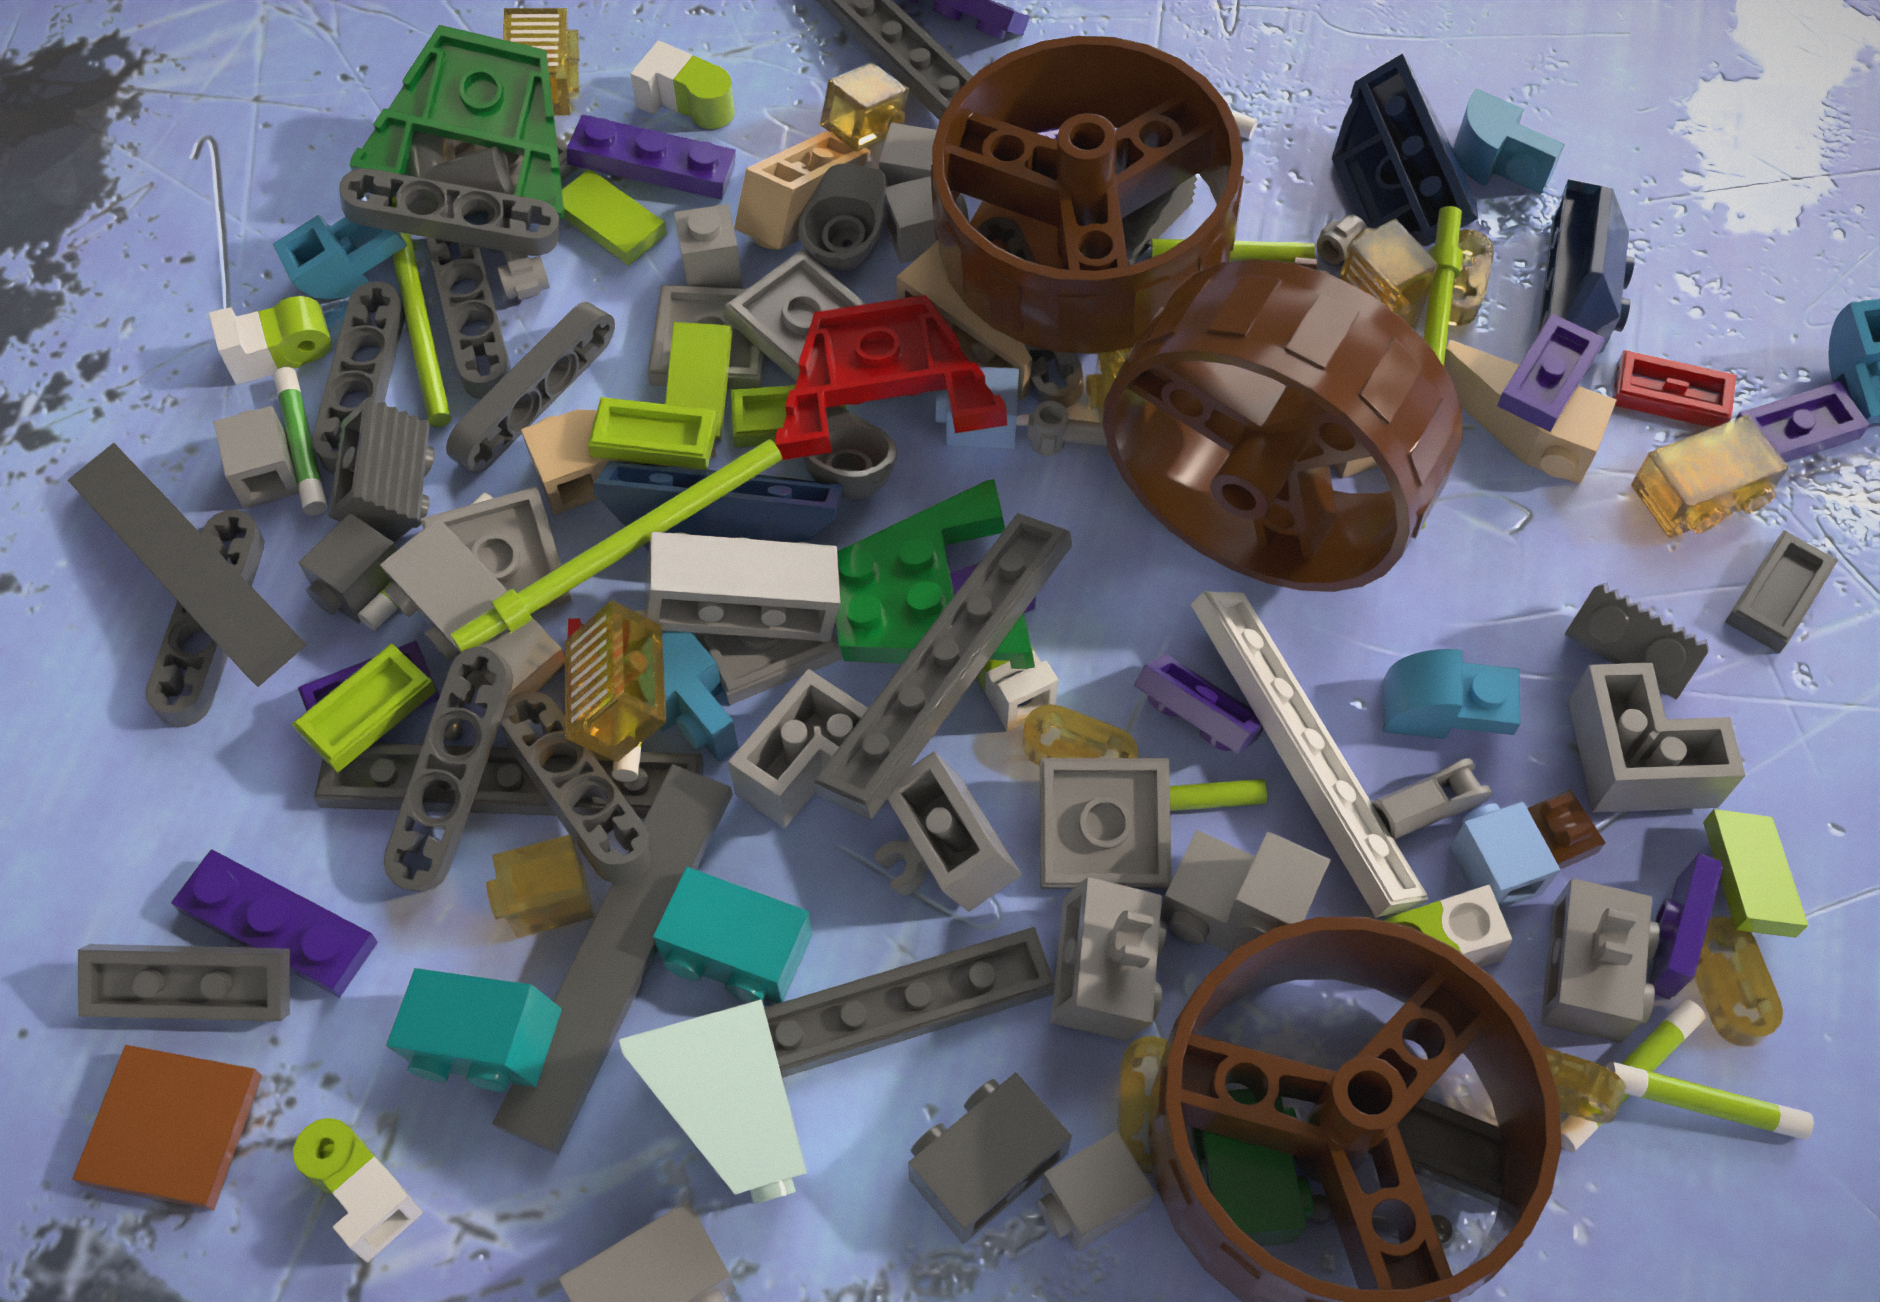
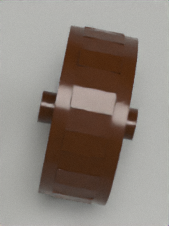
M1071 36L1040 41L1007 53L979 70L954 95L940 118L932 146L933 165H930L935 239L939 241V253L948 280L965 305L990 327L1023 344L1055 352L1098 354L1133 348L1160 307L1164 308L1180 286L1200 271L1223 262H1229L1231 251L1234 249L1244 176H1241L1244 159L1240 129L1227 101L1208 78L1182 59L1149 44L1117 37ZM1059 128L1057 140L1037 134L1044 130ZM1199 173L1209 186L1217 204L1213 213L1191 236L1165 253L1128 266L1122 218ZM960 193L1056 226L1057 248L1059 256L1063 260L1064 269L1028 262L996 247L969 224L955 203Z
M1261 259L1223 262L1194 274L1180 286L1164 308L1160 307L1125 358L1105 398L1103 429L1108 451L1122 479L1140 503L1160 523L1199 553L1235 572L1267 584L1300 591L1336 592L1363 587L1386 575L1403 556L1412 538L1416 539L1448 481L1463 439L1462 408L1452 379L1433 349L1405 319L1371 294L1333 275L1295 263ZM1372 456L1384 473L1391 491L1382 493H1346L1335 491L1332 487L1329 465Z
M1316 917L1275 927L1236 948L1204 978L1201 985L1197 986L1173 1025L1150 1095L1148 1145L1156 1188L1176 1233L1202 1268L1242 1302H1458L1490 1281L1524 1245L1523 1242L1532 1233L1552 1194L1561 1152L1560 1103L1545 1051L1524 1013L1490 974L1454 947L1409 926L1368 917ZM1293 980L1343 981L1374 988L1405 1003L1353 1059L1345 1062L1337 1072L1196 1034L1224 1007L1258 989ZM1403 1040H1411L1419 1044L1426 1052L1428 1059H1421L1412 1055L1404 1046ZM1463 1053L1472 1063L1493 1104L1503 1144L1504 1183L1495 1222L1477 1257L1466 1269L1453 1276L1397 1125ZM1237 1083L1248 1087L1254 1094L1257 1103L1243 1105L1234 1101L1228 1094L1225 1085ZM1277 1096L1313 1102L1314 1106L1305 1120L1302 1121L1278 1112L1274 1107ZM1185 1125L1294 1155L1300 1170L1311 1180L1322 1183L1358 1289L1316 1279L1274 1258L1240 1230L1209 1191L1189 1148ZM1372 1156L1381 1189L1372 1194H1366L1362 1191L1355 1172L1367 1157ZM1381 1216L1392 1222L1399 1234V1244H1391L1381 1239L1372 1226L1371 1217Z

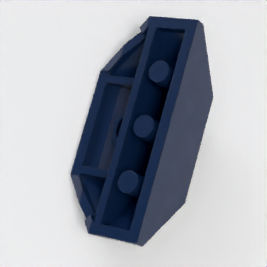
M1403 53L1356 80L1350 95L1352 102L1343 119L1333 151L1332 161L1354 215L1361 218L1368 228L1367 242L1427 247L1435 243L1439 210L1447 206L1457 207L1462 211L1460 228L1477 220V202L1446 133Z
M1567 180L1552 220L1537 332L1538 336L1553 313L1606 338L1598 354L1604 351L1613 331L1622 332L1625 327L1631 301L1628 298H1622L1623 289H1627L1635 265V257L1627 256L1629 230L1613 188Z
M608 461L594 482V495L626 527L718 470H700L656 464L635 465L628 462ZM757 475L664 533H686L689 535L748 538L791 543L807 542L835 520L844 496V485L833 483L821 484L818 481ZM649 541L648 543L644 544V546L646 547V549H647L648 551H649L650 541Z

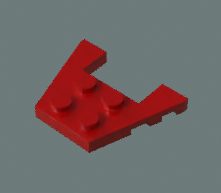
M927 295L814 312L798 363L800 373L795 389L789 391L785 404L786 418L783 427L777 430L775 443L781 453L782 460L832 453L826 408L847 404L858 405L867 401L899 396H917L925 392L938 390L947 391L955 434L1008 426L1005 402L1000 395L994 396L986 385L985 375L976 362H970L962 352L958 337Z

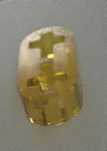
M1470 229L1460 230L1458 247L1464 254L1471 255L1472 263L1470 267L1462 265L1460 276L1454 279L1453 290L1454 287L1464 289L1462 302L1453 300L1454 295L1452 293L1449 325L1462 326L1475 320L1488 287L1494 258V245L1485 234Z
M1052 704L1043 705L1031 711L1025 719L1022 737L1023 750L1029 760L1038 766L1040 758H1100V756H1104L1107 753L1108 749L1117 751L1119 753L1118 758H1138L1137 744L1129 733L1068 708ZM1050 727L1061 730L1060 739H1055L1051 746L1040 743L1041 734H1046Z
M1714 917L1709 919L1694 977L1711 1022L1718 1034L1735 1045L1754 1046L1763 1042L1780 1026L1783 1018L1781 1000L1752 933L1735 930L1733 920L1730 917ZM1715 939L1720 947H1731L1734 951V955L1728 961L1723 953L1712 954L1708 946ZM1741 1002L1745 1009L1755 1008L1760 1017L1752 1023L1747 1016L1737 1017L1733 1008Z
M1156 1036L1141 1037L1128 1046L1122 1058L1118 1081L1117 1131L1142 1172L1146 1174L1154 1173L1151 1155L1144 1153L1143 1142L1131 1139V1135L1140 1134L1145 1120V1112H1150V1096H1145L1144 1073L1133 1071V1068L1141 1067L1145 1056L1155 1057L1157 1067L1159 1068L1167 1040Z
M1542 1046L1546 1053L1559 1097L1560 1111L1596 1123L1613 1122L1627 1087L1624 1081L1616 1073L1604 1066Z

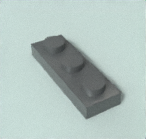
M88 944L78 949V1017L282 1021L290 1015V948Z

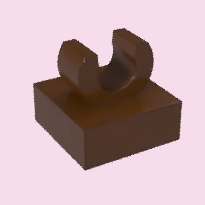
M1571 789L1527 808L1560 869L1597 854L1606 843Z

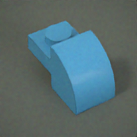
M1476 88L1469 98L1455 140L1454 151L1462 170L1470 178L1483 186L1487 184L1493 173L1542 194L1552 178L1565 144L1519 124L1524 112L1523 108Z
M318 214L273 243V246L291 282L299 290L316 298L340 299L351 296L353 291L359 286L368 283L369 280L365 272L400 251L407 244L400 232L362 226L353 223L347 217L330 226Z
M1880 298L1850 302L1840 311L1832 326L1828 350L1832 381L1846 380L1852 401L1869 424L1880 422Z
M664 631L649 649L643 670L645 688L654 719L662 733L677 723L685 738L695 749L705 745L714 758L720 762L739 748L734 722L714 698L722 693L717 662L691 632Z
M1436 649L1418 652L1398 660L1388 669L1384 677L1383 732L1446 739L1450 729L1454 728L1514 735L1521 724L1519 668L1464 663L1463 650Z

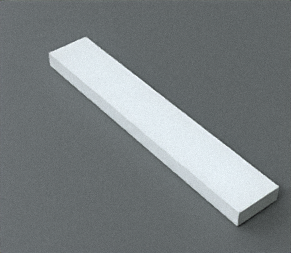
M1203 591L1190 605L1374 916L1380 917L1403 913L1421 906L1429 899L1426 891L1245 594L1242 592Z

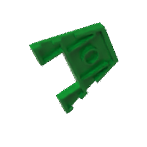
M438 25L403 78V87L389 108H384L374 122L373 126L375 129L362 149L358 147L351 157L349 164L351 170L360 168L375 169L404 175L416 131L487 148L498 146L501 151L524 156L514 195L547 202L555 208L559 215V220L563 221L565 212L547 51L537 47Z
M995 479L986 480L837 551L840 607L836 618L839 647L844 661L904 663L954 597L945 546L1001 534L1005 530ZM1024 612L989 660L1010 661L1011 669L1035 668Z

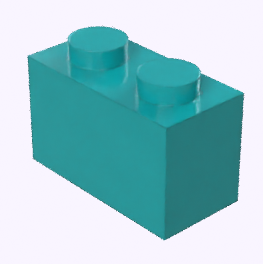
M686 866L653 935V939L660 959L664 961V967L673 974L690 981H700L701 977L705 976L726 984L725 989L727 992L748 1003L766 999L778 1004L784 1002L813 934L808 910Z
M414 968L386 1047L409 1061L408 1072L430 1081L445 1083L448 1081L450 1074L467 1076L466 1081L477 1087L495 1092H506L509 1083L537 1087L562 1008L532 984Z

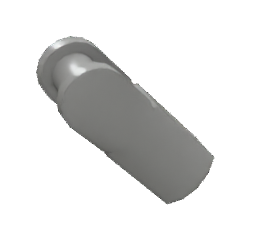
M1466 758L1423 780L1375 799L1372 804L1395 840L1442 819L1470 811L1486 802L1493 792L1489 786H1481L1472 773L1475 764L1472 759ZM1448 785L1451 786L1457 796L1450 800L1442 789Z

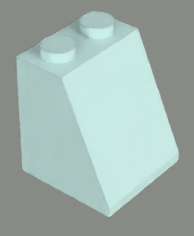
M762 999L619 1039L624 1057L734 1194L750 1190L753 1204H757L796 1192L792 1177L806 1174L807 1172Z

